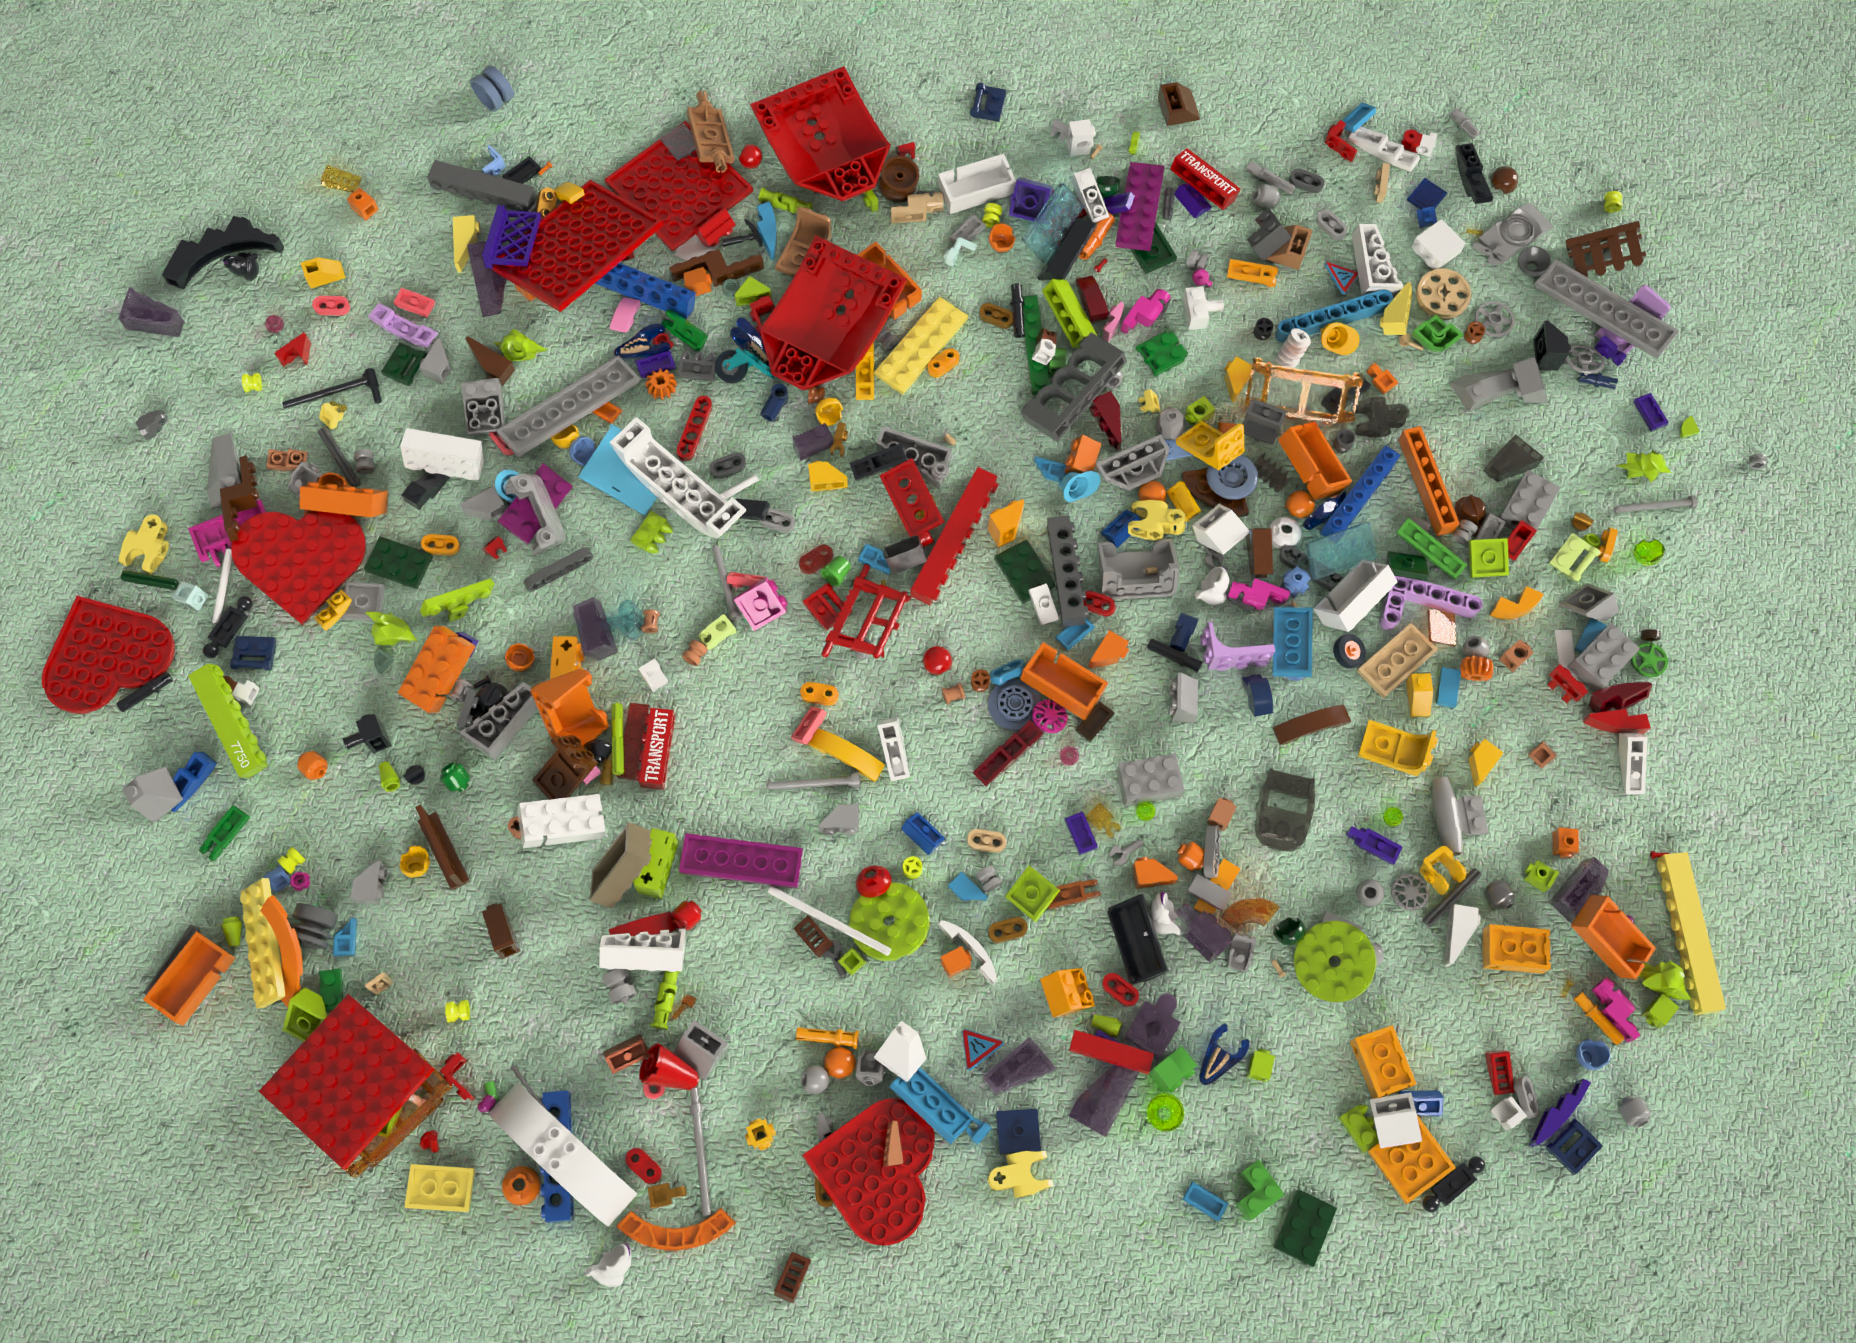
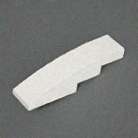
M1360 127L1348 137L1351 142L1366 152L1409 172L1413 170L1419 161V155L1405 151L1404 145L1389 141L1388 135Z

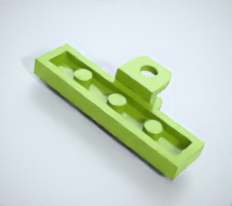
M490 578L426 599L422 604L420 612L423 617L437 615L441 611L447 610L450 622L461 619L468 610L467 604L476 599H484L490 596L494 582Z

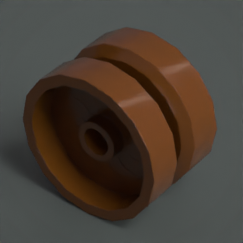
M894 156L883 164L879 178V190L886 199L892 202L907 201V195L915 194L920 177L916 163L904 156Z

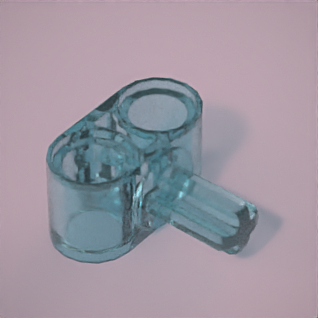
M625 600L620 604L619 616L604 618L603 620L604 629L619 627L621 632L630 640H636L642 634V613L640 608L631 600Z

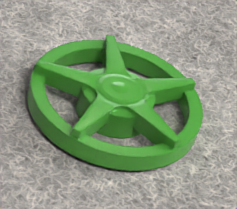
M1654 643L1639 645V648L1650 647V651L1647 653L1638 651L1636 653L1642 657L1640 667H1638L1635 660L1636 654L1631 658L1634 669L1645 677L1652 678L1661 675L1668 666V658L1664 650ZM1654 649H1656L1662 655V657H1657L1654 654ZM1664 661L1663 668L1659 672L1656 664ZM1643 667L1652 668L1654 674L1646 673L1641 669Z

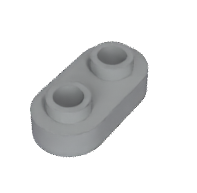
M1329 210L1319 212L1316 219L1317 225L1333 240L1344 239L1347 233V226L1333 212Z
M769 508L766 518H772L770 521L759 520L762 526L782 533H789L795 528V519L791 514ZM784 523H789L788 526H783Z
M1526 1076L1517 1078L1514 1083V1091L1518 1096L1520 1108L1527 1115V1119L1538 1117L1539 1107L1531 1080Z

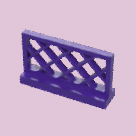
M497 205L482 254L485 268L493 269L494 264L527 266L542 217L541 213L505 210L504 205ZM509 217L518 218L512 222L509 221ZM530 218L535 219L534 221H532V222H530V223H528V222L526 221V220H528V219H530ZM520 223L524 224V226L519 229L515 227ZM511 228L514 230L513 232H511V233H509V234H506V233H505V231H507V230H509V229H511ZM528 229L531 231V233L527 235L523 234V232L527 231ZM517 235H519V236L521 237L520 239H518V240H516V241H513V240L511 239V238H513V237H515V236H517ZM506 241H509V242H510V244H508V245H506V246H504V247L501 245L502 243H504V242H506ZM524 242H526V243L528 244V245H526V246L523 247V248H521V247L519 246L520 244H522V243H524ZM515 247L517 251L510 254L508 251ZM503 253L506 255L504 258H497V256ZM521 254L524 256L523 260L515 259V257Z

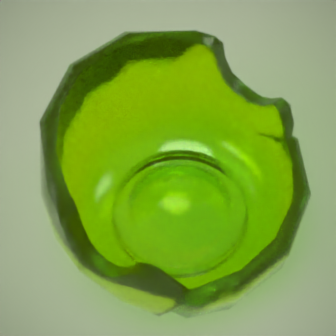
M1643 539L1633 549L1635 560L1645 566H1653L1659 563L1665 553L1664 545L1657 539L1650 542Z

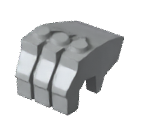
M1235 932L1229 946L1227 968L1247 972L1254 957L1256 937H1249V935H1241V933Z

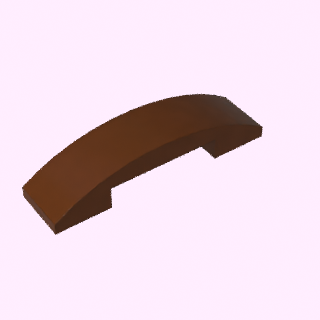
M1337 705L1286 721L1273 727V731L1281 746L1312 733L1349 724L1351 720L1345 706Z

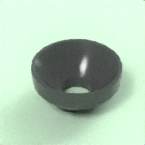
M1530 246L1521 251L1518 257V266L1523 273L1529 276H1540L1548 271L1552 260L1550 254L1545 249ZM1533 263L1537 266V269L1531 270L1527 264Z

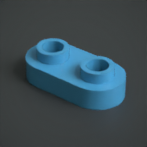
M1013 660L994 669L989 674L991 682L1003 685L1008 680L1021 676L1023 669L1026 667L1024 660Z

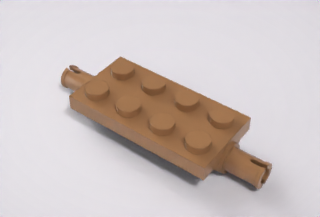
M698 91L696 97L699 104L696 107H688L686 112L699 162H714L716 171L720 173L721 169V173L727 170L726 163H733L735 157L722 110L714 109L708 101L706 91H703V94L702 91Z

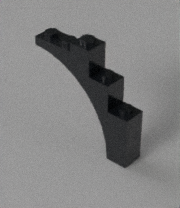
M233 216L225 232L219 229L207 228L199 244L181 239L162 276L167 284L185 289L190 280L203 267L224 255L251 249L270 250L281 253L284 246L277 235L267 234L260 229L253 228L251 221L245 217Z

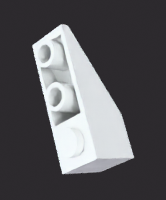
M1091 168L1074 173L1071 179L1072 184L1091 222L1095 223L1109 218Z

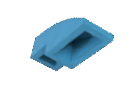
M769 201L757 206V214L760 222H757V230L770 259L774 260L777 250V230L774 211Z

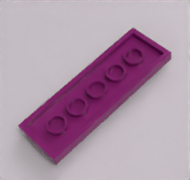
M1130 162L1125 193L1132 192L1135 197L1130 210L1121 212L1115 247L1151 251L1165 166Z
M685 833L679 873L798 889L803 848Z

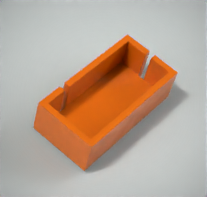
M876 241L857 254L908 279L889 315L893 320L907 312V308L911 309L922 301V289L889 254L886 256V251Z
M1316 422L1290 427L1278 439L1304 484H1308L1306 487L1314 500L1340 494L1352 483L1351 478Z
M434 626L401 685L398 694L428 713H438L447 697L436 696V694L450 693L476 646L466 639L458 637V634L445 626Z
M1043 642L1023 669L1020 680L1085 721L1105 692L1108 682L1062 653L1059 655L1057 663H1054L1058 651Z
M1590 895L1571 924V927L1618 977L1637 979L1645 966L1641 962H1648L1656 949L1655 946L1621 910H1618L1619 907L1609 896Z
M196 931L143 1000L175 1023L184 1026L222 977L219 973H225L236 958Z

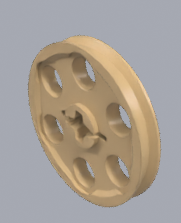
M1434 269L1426 273L1420 280L1416 290V297L1421 308L1429 315H1437L1440 319H1451L1465 311L1471 299V289L1466 279L1459 273L1450 269ZM1432 276L1438 277L1439 280H1440V282H1438V283L1433 282V281L1431 280V277H1432ZM1448 279H1455L1457 284L1449 283ZM1428 289L1431 294L1424 295L1421 290ZM1457 293H1464L1466 298H1459L1457 296ZM1436 303L1439 309H1432L1430 304ZM1448 305H1454L1457 310H1449Z

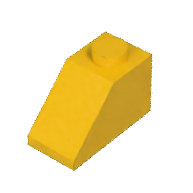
M1237 356L1233 362L1229 361L1224 369L1227 371L1224 377L1230 399L1235 402L1252 376L1255 366Z
M814 461L808 464L811 492L848 488L847 476L828 462Z
M1431 673L1411 674L1406 680L1410 717H1430L1433 696Z
M1486 739L1481 743L1476 742L1470 749L1472 754L1468 758L1473 784L1476 787L1485 779L1504 753Z

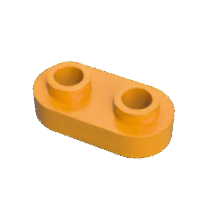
M948 348L931 359L927 365L928 374L938 378L954 368L959 363L958 351Z
M1609 527L1608 530L1603 531L1601 535L1603 543L1598 548L1601 552L1598 555L1599 561L1605 563L1609 561L1614 549L1618 533L1617 529Z
M428 534L421 540L423 550L434 555L452 556L460 550L458 539L451 535ZM450 545H454L452 549H448Z
M806 682L801 686L800 695L805 702L831 706L838 701V690L832 685ZM807 689L813 690L812 693H807L806 691ZM826 692H831V693H832V695L829 696V697L826 696L825 694H826Z

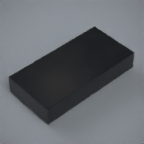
M529 156L502 177L503 179L524 184L541 170V167Z
M736 499L738 503L746 508V511L739 517L740 519L765 520L770 507L768 501Z

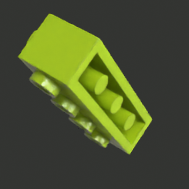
M1052 279L1042 289V292L1072 347L1080 348L1079 345L1082 340L1091 332L1095 335L1097 334L1068 281Z

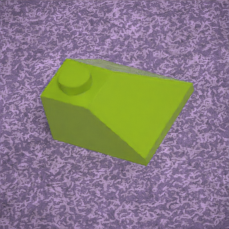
M305 987L290 999L282 1030L304 1042L327 1017L322 996Z

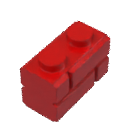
M719 207L694 226L692 230L698 236L702 245L713 247L720 242L719 238L723 235L728 236L733 232L732 228L736 224L724 207Z

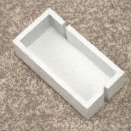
M1004 154L956 168V182H954L953 169L938 174V188L943 193V199L950 214L1004 198L1014 193L1016 179L1011 169L1009 170L1010 166Z
M406 428L400 446L405 468L410 470L425 469V471L432 474L438 473L449 477L456 476L467 480H479L484 464L481 441Z
M1362 559L1327 595L1336 611H1334L1327 598H1324L1314 610L1324 626L1349 632L1392 589L1397 580L1389 565Z
M600 794L519 803L517 809L523 848L541 846L543 836H546L544 841L546 846L602 839L606 832L603 815H601Z

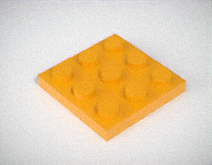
M1418 1115L1417 1119L1422 1142L1380 1148L1378 1143L1367 1151L1405 1204L1414 1200L1456 1168Z

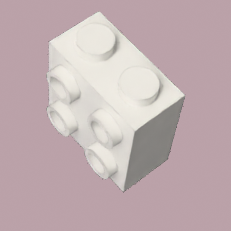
M1441 219L1417 236L1411 247L1434 270L1441 268L1459 255L1466 243Z

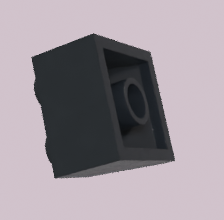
M1544 321L1533 338L1535 359L1539 370L1558 371L1561 365L1564 364L1567 356L1570 355L1571 345L1564 333L1549 321Z

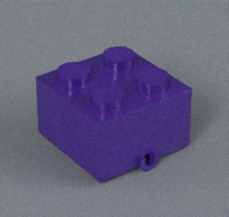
M1019 177L1016 180L1014 193L1011 194L1010 201L1012 202L1009 216L1043 224L1050 204L1053 186Z

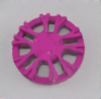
M1050 699L1038 702L1032 711V719L1035 725L1047 733L1060 732L1064 729L1068 720L1065 708H1062L1054 701H1050ZM1052 725L1053 729H1049L1047 726Z

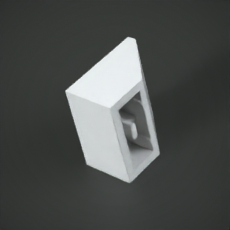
M1218 504L1192 525L1197 541L1221 554H1225L1250 533L1231 509L1221 504Z
M1411 1092L1370 1099L1371 1112L1380 1148L1422 1142Z

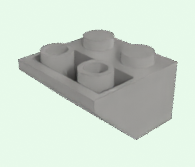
M1177 673L1176 678L1172 679V685L1169 687V697H1172V702L1169 704V715H1172V722L1195 723L1198 717V680L1183 673Z
M693 1020L681 1037L674 1054L698 1072V1076L706 1081L729 1045L719 1036Z

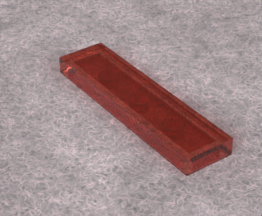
M630 702L623 737L624 773L619 776L616 775L617 778L636 780L640 763L639 755L643 747L642 736L647 726L645 725V718L650 710L649 705Z

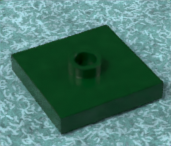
M1388 551L1386 556L1387 562L1394 576L1428 580L1429 573L1424 556Z

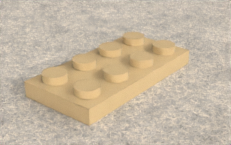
M1410 623L1365 662L1357 672L1384 699L1434 655L1438 648Z

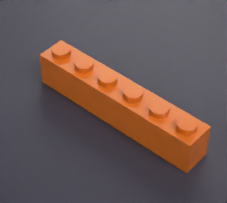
M1418 426L1403 430L1398 441L1436 537L1454 533L1460 523L1422 427Z

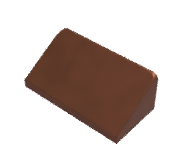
M641 1034L603 1052L612 1074L650 1055L647 1053L648 1049Z

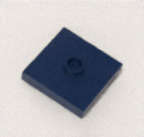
M1037 1108L996 1111L999 1154L1041 1151Z

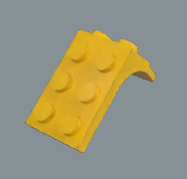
M1201 421L1176 438V445L1213 468L1220 470L1245 452L1244 425L1238 423L1223 434Z
M1368 720L1357 756L1418 776L1422 771H1425L1427 766H1430L1433 755L1430 753L1432 748H1435L1438 738L1435 737L1436 731L1434 730L1429 734L1418 735Z

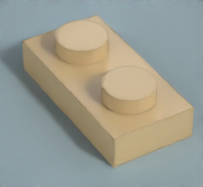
M1383 163L1381 169H1377L1375 180H1378V184H1375L1374 188L1375 202L1383 203L1386 196L1390 167L1388 163Z

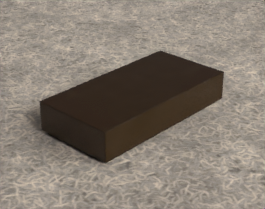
M1099 701L1086 720H1083L1075 731L1091 743L1115 713Z

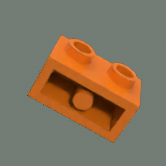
M1085 435L1074 439L1070 445V455L1065 461L1066 468L1064 472L1084 473L1093 471L1101 443Z

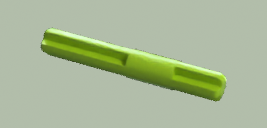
M615 703L611 705L612 773L619 776L624 773L623 705Z

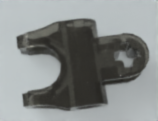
M1371 397L1354 402L1351 406L1352 413L1364 414L1369 418V422L1356 425L1354 432L1358 436L1371 438L1388 436L1391 433V428H1401L1404 426L1409 416V409L1406 405H1387L1386 398Z

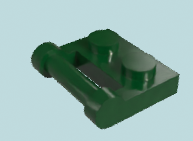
M399 342L381 372L384 376L410 386L413 382L412 378L420 367L421 360L427 354ZM415 357L416 360L410 367L409 371L406 375H403L408 366L410 365V363L412 362L413 358Z

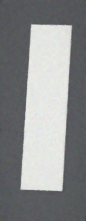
M1555 630L1558 663L1567 668L1577 680V676L1567 667L1575 659L1572 630ZM1562 689L1563 697L1566 694V692Z

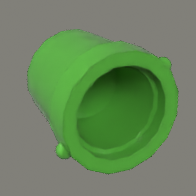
M837 556L829 564L825 565L820 570V573L828 583L838 587L850 571L851 565L842 556Z

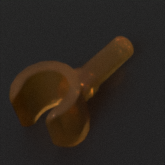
M691 995L684 996L680 1007L672 1018L676 1020L686 1006L693 1008L696 998Z

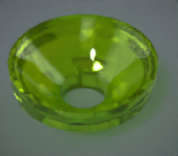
M1168 1093L1158 1094L1148 1103L1147 1119L1155 1129L1162 1132H1170L1177 1129L1183 1122L1184 1107L1181 1101L1174 1095ZM1166 1108L1170 1113L1169 1119L1161 1120L1158 1116V1110Z

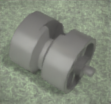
M615 968L602 976L605 986L610 988L608 994L612 1004L623 1002L624 1005H628V1000L637 995L634 985L629 984L631 977L628 969Z

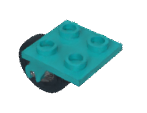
M737 348L736 350L724 351L717 357L715 362L717 376L726 383L741 381L751 366L757 367L772 379L775 377L770 373L771 368L761 362L746 349L742 351Z

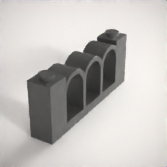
M1092 332L1082 340L1079 345L1080 349L1074 351L1070 356V366H1065L1055 372L1052 380L1053 385L1043 387L1038 392L1036 401L1032 399L1021 411L1025 422L1056 442L1127 363L1123 351ZM1091 360L1102 366V368L1091 378L1077 369L1080 363ZM1076 379L1086 386L1075 397L1061 388V385L1066 380ZM1051 398H1060L1069 403L1060 415L1055 414L1044 406Z

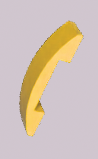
M874 343L856 366V400H874Z
M819 728L808 743L812 748L823 754L827 753L858 770L859 774L876 782L885 767L882 762L856 745Z

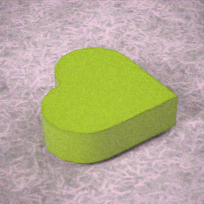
M1133 132L1129 154L1136 155L1141 132Z

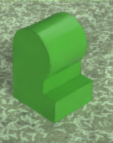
M1055 349V355L1050 360L1048 375H1054L1056 372L1054 369L1066 366L1067 349Z

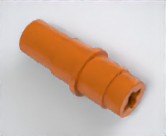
M1108 213L1109 218L1095 222L1097 227L1078 256L1079 258L1087 260L1102 245L1107 232L1115 223V218L1112 214Z

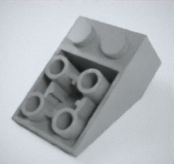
M498 378L461 383L467 435L497 432V429L505 425L503 391Z

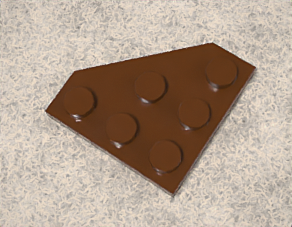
M1207 468L1182 472V481H1184L1194 498L1211 508L1221 504L1231 509L1237 517L1248 516L1249 510L1245 497L1234 500L1226 499L1211 489L1206 476Z

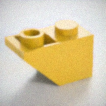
M317 257L301 262L305 279L311 289L346 278L340 261Z

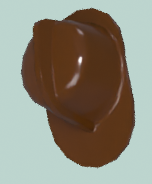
M1469 495L1460 498L1456 502L1455 512L1459 523L1461 520H1468L1478 527L1476 533L1472 535V537H1476L1487 513L1484 502L1478 497Z

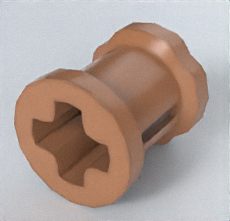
M652 609L644 610V624L641 626V630L646 633H657V621L660 613Z
M957 683V686L948 689H941L947 705L951 701L960 698L962 700L965 699L961 683Z
M513 817L508 822V829L514 837L521 839L520 830H516L517 825H519L518 817Z

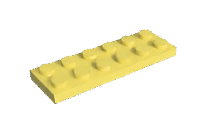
M939 296L874 371V375L903 395L927 368L928 362L939 354L968 320V315Z
M262 878L241 891L240 896L244 913L245 939L248 943V960L251 966V980L254 988L253 999L256 1003V1009L265 1008L285 997L278 941L271 925L260 911L267 898L271 896L269 878Z

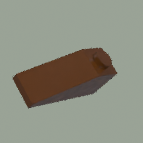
M467 336L465 339L468 347L485 373L486 378H498L503 386L515 371L512 361Z

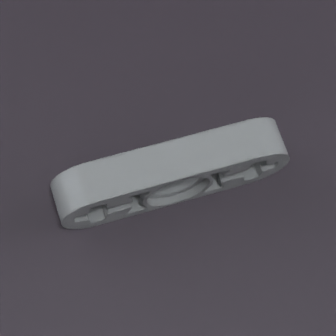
M1209 825L1206 829L1203 866L1206 878H1217L1221 842L1219 825Z

